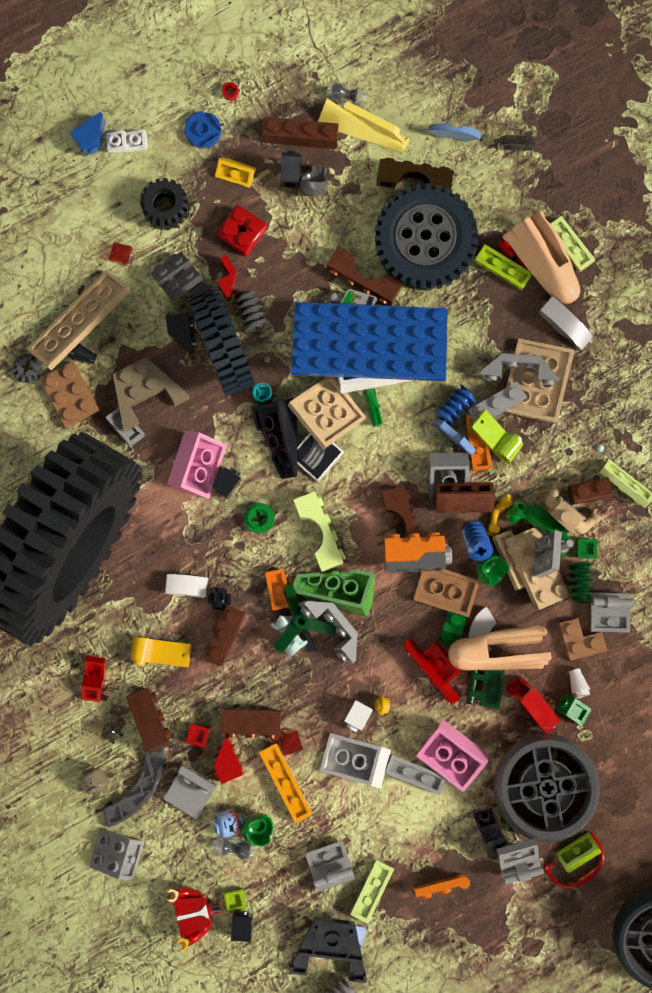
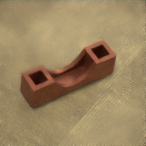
M340 246L336 248L327 263V270L331 276L335 278L340 277L345 280L344 282L348 286H356L361 289L362 293L377 297V302L383 306H392L403 288V282L389 274L379 279L364 278L357 272L354 266V254Z
M404 486L381 491L385 512L397 515L405 526L404 538H407L408 534H419L418 527H414L413 524L415 519L413 508L410 509L408 501H411L409 490H405Z

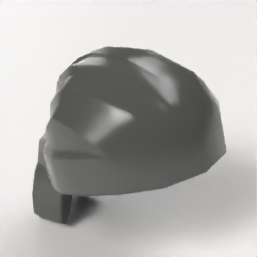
M314 165L311 174L299 178V185L303 192L313 197L325 192L328 181L324 176L327 171L326 166H323L318 171V167Z

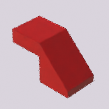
M224 255L220 258V261L228 275L217 281V285L227 302H229L232 298L237 272L228 256Z
M86 656L85 676L81 685V700L101 702L106 673V658Z

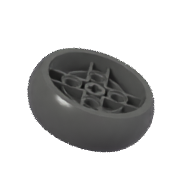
M536 734L518 741L506 751L496 768L493 791L501 816L514 831L528 839L535 838L539 842H557L574 836L590 822L596 812L600 799V780L592 759L578 744L568 738L555 734ZM550 748L561 750L570 755L579 765L582 772L572 773L564 763L553 759ZM530 752L532 762L522 770L518 782L508 784L510 773L516 762L523 755ZM545 762L548 769L545 773H540L539 765ZM565 779H568L571 783L570 788L567 790L562 788V782ZM545 783L551 785V789H548V793L545 790H542V787L545 786ZM530 785L532 788L531 794L524 796L523 788ZM585 792L578 812L563 824L562 813L571 806L576 793ZM521 802L530 813L542 818L543 828L524 821L515 812L511 804ZM553 802L555 805L554 811L547 813L546 805Z

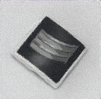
M309 434L297 447V465L316 482H319L344 454V451L335 443H332L323 450L313 436Z

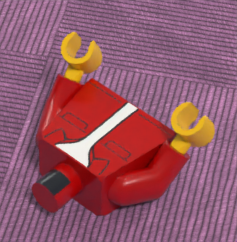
M191 887L175 890L165 889L164 892H171V897L165 899V901L174 903L181 938L184 937V939L175 940L174 944L181 942L182 948L177 950V952H183L187 950L188 946L200 941L209 931L213 923L211 916L222 913L220 901L209 904L207 895H203L201 891Z

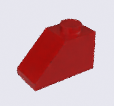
M230 738L224 740L214 764V777L216 781L220 780L221 784L244 775Z

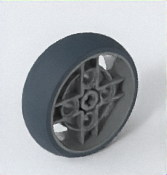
M651 885L635 892L623 903L616 915L612 932L613 945L619 962L633 979L652 989V966L639 960L630 948L640 949L644 956L652 963V937H643L646 934L652 936V911L643 918L641 923H633L639 914L652 908Z

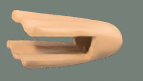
M541 210L531 217H526L503 235V239L511 245L524 265L551 297L553 296L561 304H570L579 297L580 285L569 256L559 235L546 220Z
M536 625L498 630L459 639L450 646L448 651L451 664L460 670L543 669L544 665H548V661L551 660L550 652L489 658V646L540 643L543 636L547 635V630Z

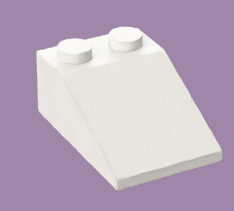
M330 733L320 771L381 789L391 750Z

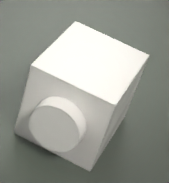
M355 700L344 720L347 722L346 727L355 732L358 729L362 731L373 709Z

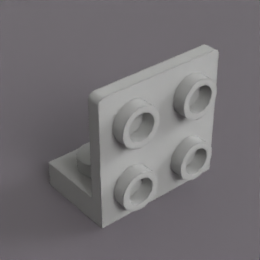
M182 765L164 800L197 819L217 784L186 765Z
M101 829L90 862V868L116 879L133 880L145 841L126 838L106 829Z

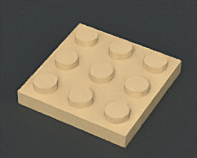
M334 377L324 378L288 404V407L323 450L367 418L347 393L340 394L338 382Z

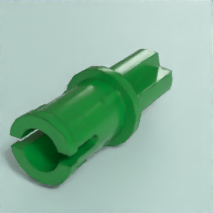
M374 388L367 389L363 392L367 403L366 410L369 411L372 426L379 427L383 424L380 412L381 405L378 404L376 390Z

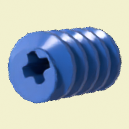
M460 384V388L455 389V394L451 393L450 399L444 400L445 405L440 404V410L435 409L434 413L447 424L454 425L453 418L459 420L458 413L465 414L463 408L470 409L469 402L475 404L476 401L473 394Z
M478 521L467 523L462 530V537L469 556L476 561L488 559L493 553V548L484 525Z

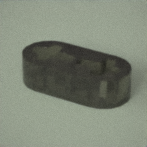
M505 135L500 137V149L529 151L535 148V138L533 136Z

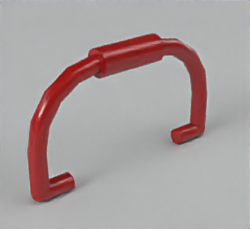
M590 832V835L601 850L598 865L578 878L576 882L564 884L559 882L549 870L554 865L550 861L543 866V870L556 886L563 889H573L577 886H582L595 877L596 873L602 868L604 850L592 832Z

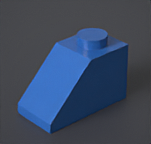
M101 112L70 132L74 142L85 157L96 153L99 147H101L105 119Z

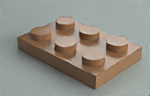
M74 361L40 378L66 429L100 412Z
M445 569L443 571L421 572L413 601L469 618L480 580Z

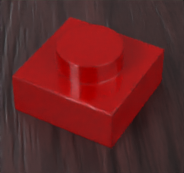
M190 724L186 743L205 748L210 728Z

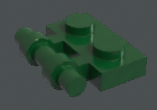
M471 670V673H468L470 680L465 695L467 696L466 704L474 705L475 697L480 698L479 706L500 709L505 670H484V675L478 674L479 670ZM477 680L483 681L481 692L476 691Z

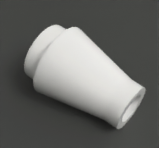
M581 670L569 671L572 695L576 699L590 695V687L583 677Z

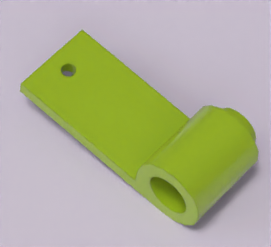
M486 409L480 412L470 426L495 455L506 463H511L523 446L522 438L516 433H506Z

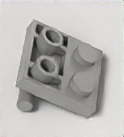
M553 531L537 539L534 546L536 551L533 563L534 577L542 578L558 571L560 554L567 552L569 548L573 547V541H562V532Z
M593 593V596H590V600L593 601L590 604V632L630 633V607L633 606V599H630V594Z
M535 838L523 840L513 845H505L497 849L500 872L505 884L517 881L521 883L531 880V877L544 874L543 868L540 866L538 845Z
M343 840L305 853L317 892L355 879Z

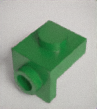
M448 611L439 640L452 645L455 641L461 639L466 617Z

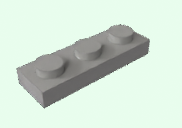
M515 382L470 408L467 412L473 422L483 409H486L494 418L526 400L527 397L518 382Z
M392 754L385 770V774L437 795L441 794L446 781L439 773Z

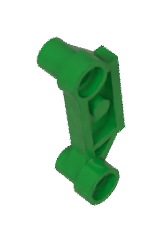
M516 502L505 514L506 519L511 523H517L523 518L545 535L553 531L562 532V541L572 540L568 537L564 529L565 527L535 503L533 505H526L522 502ZM569 549L567 552L560 554V558H563L569 552Z

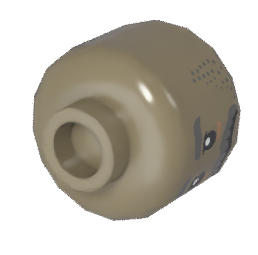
M91 765L82 770L83 775L80 776L79 782L87 794L95 796L107 789L106 785L109 781L101 767L93 768Z

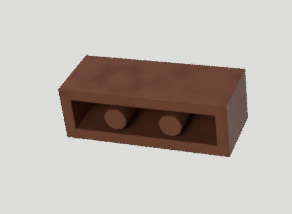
M493 482L435 483L436 513L494 512L495 490Z
M229 605L226 606L204 657L205 660L224 667L246 615L244 611Z
M147 687L126 696L145 751L150 754L170 746L169 739L172 736L169 728H165L162 722L165 720L162 710L157 708L156 703L159 701L155 691L152 692Z
M222 709L221 733L229 738H237V734H245V738H257V734H265V738H276V735L281 734V710Z

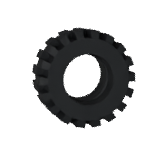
M159 178L155 179L156 182L153 183L151 181L148 183L149 187L145 186L143 189L144 194L141 193L140 198L142 201H140L142 212L147 222H150L154 228L157 226L160 230L163 227L166 230H170V227L173 226L175 229L178 227L177 224H182L184 222L183 218L188 216L189 203L186 192L173 179L170 182L168 178H163V181H160ZM170 197L175 200V205L172 209L161 212L154 208L155 203L160 198Z

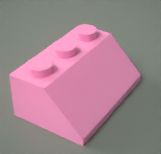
M185 430L167 485L209 499L213 488L212 485L215 482L227 445L202 433Z
M445 720L439 723L416 755L462 792L467 789L481 772L490 757L487 752Z

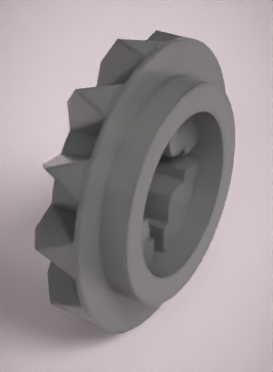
M24 353L13 362L12 372L20 382L33 383L40 378L43 365L32 354ZM30 363L29 366L34 370H28L24 373L25 370L21 366H26Z

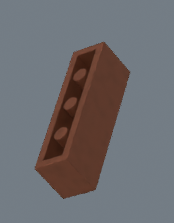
M264 117L263 143L337 150L339 123Z

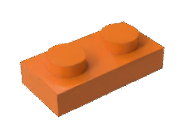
M284 569L265 572L272 610L289 608L283 592L284 587L287 586Z

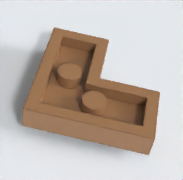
M578 618L558 623L569 661L607 651L603 633L600 632L583 637Z

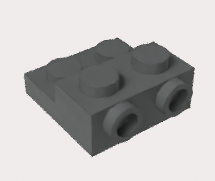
M182 252L172 254L167 262L157 265L154 271L151 272L156 283L172 302L203 280Z

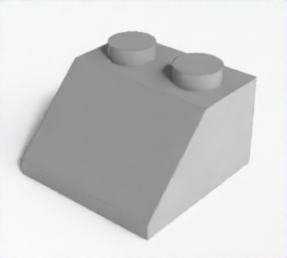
M429 453V497H435V483L469 482L468 453Z

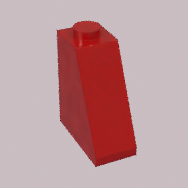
M519 676L505 688L545 734L555 729L556 725L561 722L536 688Z

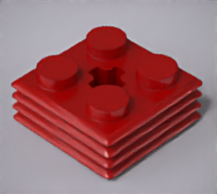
M236 205L218 229L216 235L218 239L245 257H248L266 232L267 224L241 206ZM245 228V233H239L238 229Z

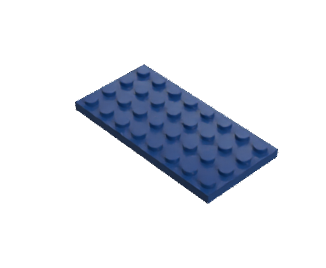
M295 302L291 375L446 382L448 308Z

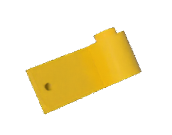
M133 637L130 660H133V665L145 666V662L189 668L192 644Z

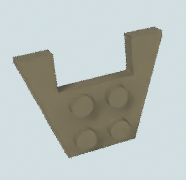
M147 357L113 374L124 432L140 425L138 418L131 408L164 390L174 406L190 399L186 391Z

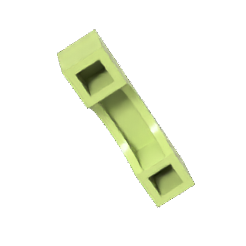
M314 491L294 499L293 501L300 519L314 522L322 531L323 542L315 553L321 572L323 573L343 565L345 555L342 548H337L335 542L338 541L335 531H331L328 524L331 521L328 513H323L321 506H324L321 496H317Z

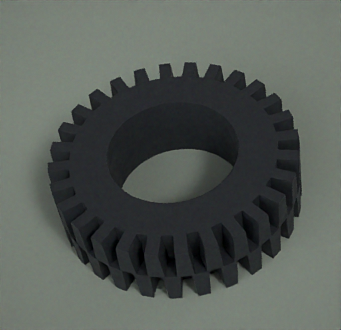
M80 432L78 435L75 433L70 435L68 441L62 440L58 444L56 452L51 450L45 456L43 467L37 465L31 471L30 484H21L16 491L19 499L14 506L7 505L3 511V514L7 517L4 523L0 525V629L26 645L33 646L35 642H42L44 636L48 637L51 635L55 625L60 626L64 622L67 611L71 613L75 609L79 595L84 597L89 590V582L92 577L95 579L101 572L99 566L103 560L109 559L112 553L109 550L113 543L119 541L122 532L119 530L130 518V514L127 512L135 505L137 498L134 496L140 490L141 484L138 482L142 478V473L139 472L141 466L137 462L87 433Z

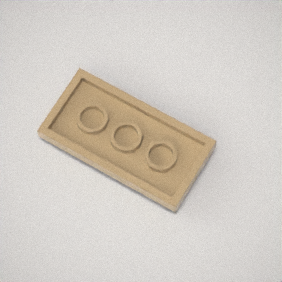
M535 527L506 539L505 543L533 606L538 611L568 598L570 594L559 570L542 578L534 577L533 563L536 557L534 546L537 539L543 537L542 532Z

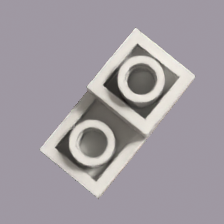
M144 129L127 133L124 130L106 133L108 152L148 150L147 133Z
M167 574L164 594L205 598L208 578Z

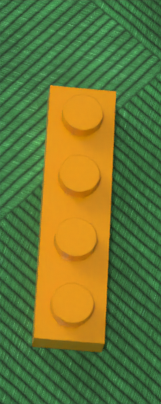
M277 743L259 752L295 824L311 816L313 813Z

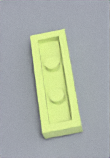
M562 216L551 223L559 235L570 261L579 273L595 262V258Z
M609 459L600 473L604 478L608 477L609 481L614 483L620 491L633 498L637 504L646 508L652 500V492Z
M376 859L350 913L351 916L367 924L369 923L394 871L393 867Z

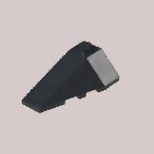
M293 398L251 407L255 426L258 431L262 432L265 439L263 443L265 447H269L272 453L271 459L281 479L297 476V417L288 407L289 402Z

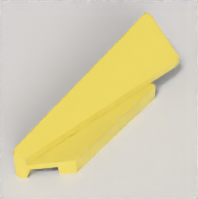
M327 99L318 122L339 123L338 132L398 152H403L409 142V138L399 134L400 129L397 126L348 101L342 108Z

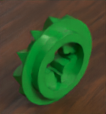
M264 503L252 504L245 511V525L254 533H265L274 524V512ZM257 510L261 516H268L262 519V526H260L258 521H251L257 517Z

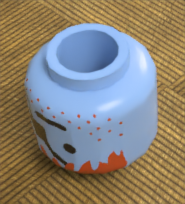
M233 809L217 813L213 820L215 833L222 838L238 834L241 829L240 826L243 825L241 814H237Z

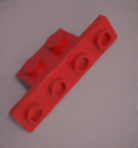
M409 638L403 643L405 652L410 657H413L417 662L418 668L428 675L432 685L438 687L442 692L443 698L454 705L460 699V696L451 687L449 682L462 671L451 664L448 654L437 641L422 652L416 643Z

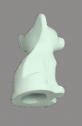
M280 615L276 623H271L272 628L281 631L283 634L291 624L292 616ZM297 635L285 650L287 657L290 658L308 642L301 640L299 635Z

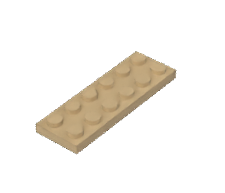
M106 270L27 350L52 370L132 290L128 285Z

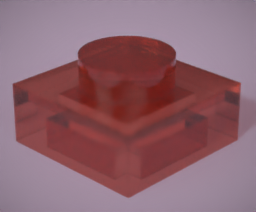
M114 242L109 261L128 266L133 250L132 246Z
M297 731L278 737L285 756L303 750Z

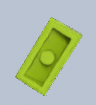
M587 832L555 854L564 869L570 873L599 855L601 850L590 833Z

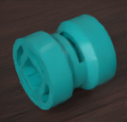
M258 383L254 386L253 397L256 403L262 405L271 401L272 391L268 384Z

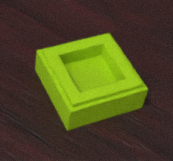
M243 888L223 892L227 913L247 909Z

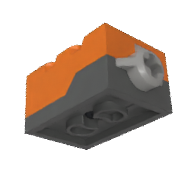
M417 533L408 534L407 538H400V534L388 535L383 541L385 573L443 571L446 568V564L452 563V549L445 543V537L440 536V533H428L426 537H420V534Z

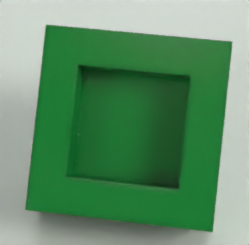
M577 539V558L597 559V539Z

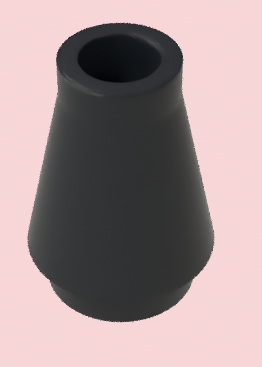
M79 343L68 353V357L72 358L71 360L94 364L97 354Z

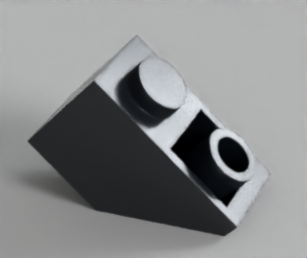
M295 151L282 152L281 187L299 189V178L301 177L302 168L301 154Z
M188 312L165 315L169 338L188 353L194 354L193 348L197 347L196 337L192 336L191 329H195L193 318H190Z
M492 808L474 813L473 816L488 858L497 856V849L505 846V840Z

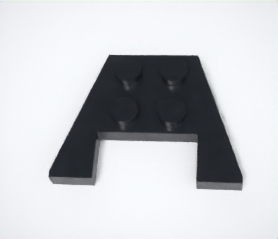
M314 917L290 965L289 974L307 976L309 957L350 961L348 981L366 983L367 976L355 921Z

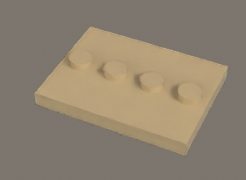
M518 338L515 354L541 356L558 376L559 383H554V386L542 385V382L538 380L539 366L536 369H526L525 365H517V368H511L507 387L518 382L527 399L504 413L557 424L574 350Z

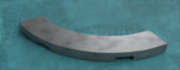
M166 747L150 754L145 751L143 770L134 787L118 802L103 808L108 828L131 817L152 796L164 769Z

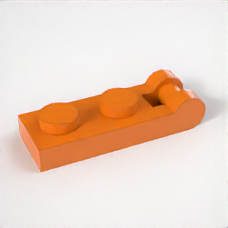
M460 874L413 888L416 898L427 899L432 897V893H449L451 888L460 887L467 889L470 886V880L466 875Z

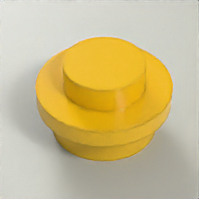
M379 696L375 700V711H378L379 715L388 714L390 709L389 698Z

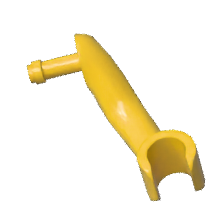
M510 494L503 497L494 507V512H491L487 531L489 536L494 537L498 535L500 526H496L497 518L502 511L511 506Z

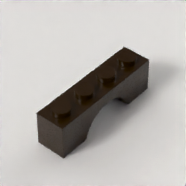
M380 158L376 186L395 189L402 180L417 178L425 184L431 183L432 187H436L438 184L442 185L444 190L447 187L451 189L454 170L444 166L439 168L432 167L426 163L418 165L407 160L400 162L395 161L393 158Z

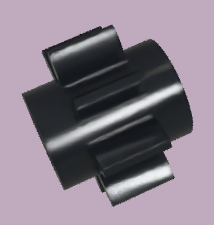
M213 588V593H208V604H212V609L225 610L226 605H231V594H227V589Z

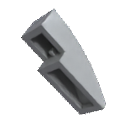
M553 296L539 312V315L549 322L556 332L580 351L593 337L589 330Z

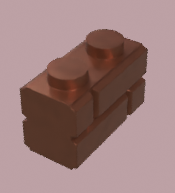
M608 477L570 484L567 487L571 505L608 499L612 496Z

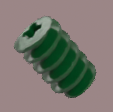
M575 562L569 565V569L572 570L569 572V577L572 579L569 580L571 586L568 591L572 594L568 595V599L574 603H593L592 600L587 599V597L593 596V593L588 591V589L593 588V585L588 584L589 581H593V578L588 576V574L594 572V570L588 569L589 566L594 565L593 563Z

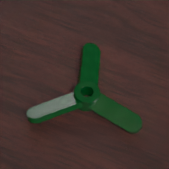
M292 585L284 587L283 592L293 618L289 627L274 645L276 652H284L303 629L329 635L336 633V626L333 623L306 618L300 611L301 607L298 605L299 600ZM298 619L302 620V625L298 623Z

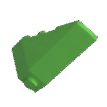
M353 569L348 572L332 571V573L320 574L319 572L297 574L293 587L298 596L316 602L334 603L339 610L368 617L374 596L375 573Z

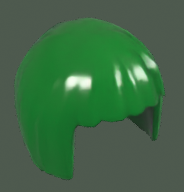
M492 554L488 559L477 562L476 575L483 584L490 587L502 580L503 576L509 571L510 566L501 557Z
M253 813L245 818L241 832L247 843L253 846H267L270 843V836L274 830L272 819L263 813Z

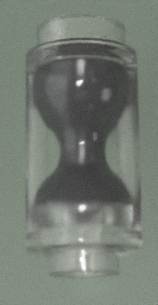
M334 81V83L329 82L326 97L330 98V100L345 103L348 101L362 107V104L367 102L368 93L365 92L366 88Z
M217 836L216 840H212L211 851L214 852V856L249 861V859L254 860L256 846L247 843L246 840Z

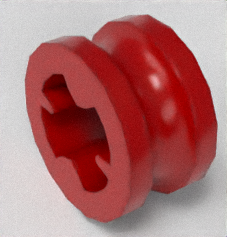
M233 82L225 83L222 87L223 97L228 101L237 99L239 96L238 86ZM228 88H232L235 93L232 92L233 95H229L226 90L228 91Z

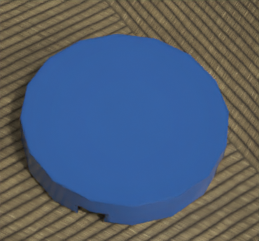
M199 111L187 119L185 136L194 147L206 149L214 146L219 141L221 124L214 114Z

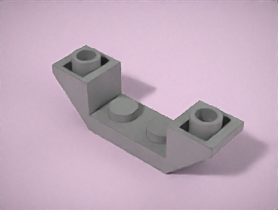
M502 353L481 370V375L486 377L485 380L497 381V378L502 379L503 364L510 368H517V365H525L526 369H536L539 366L538 380L542 382V385L554 386V383H559L558 376L541 356Z
M300 602L298 604L302 608L300 611L306 618L317 619L324 612L326 620L336 626V632L342 638H345L334 648L337 651V657L344 663H354L356 661L357 632L334 603Z

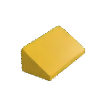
M221 157L218 160L215 177L250 188L256 167Z

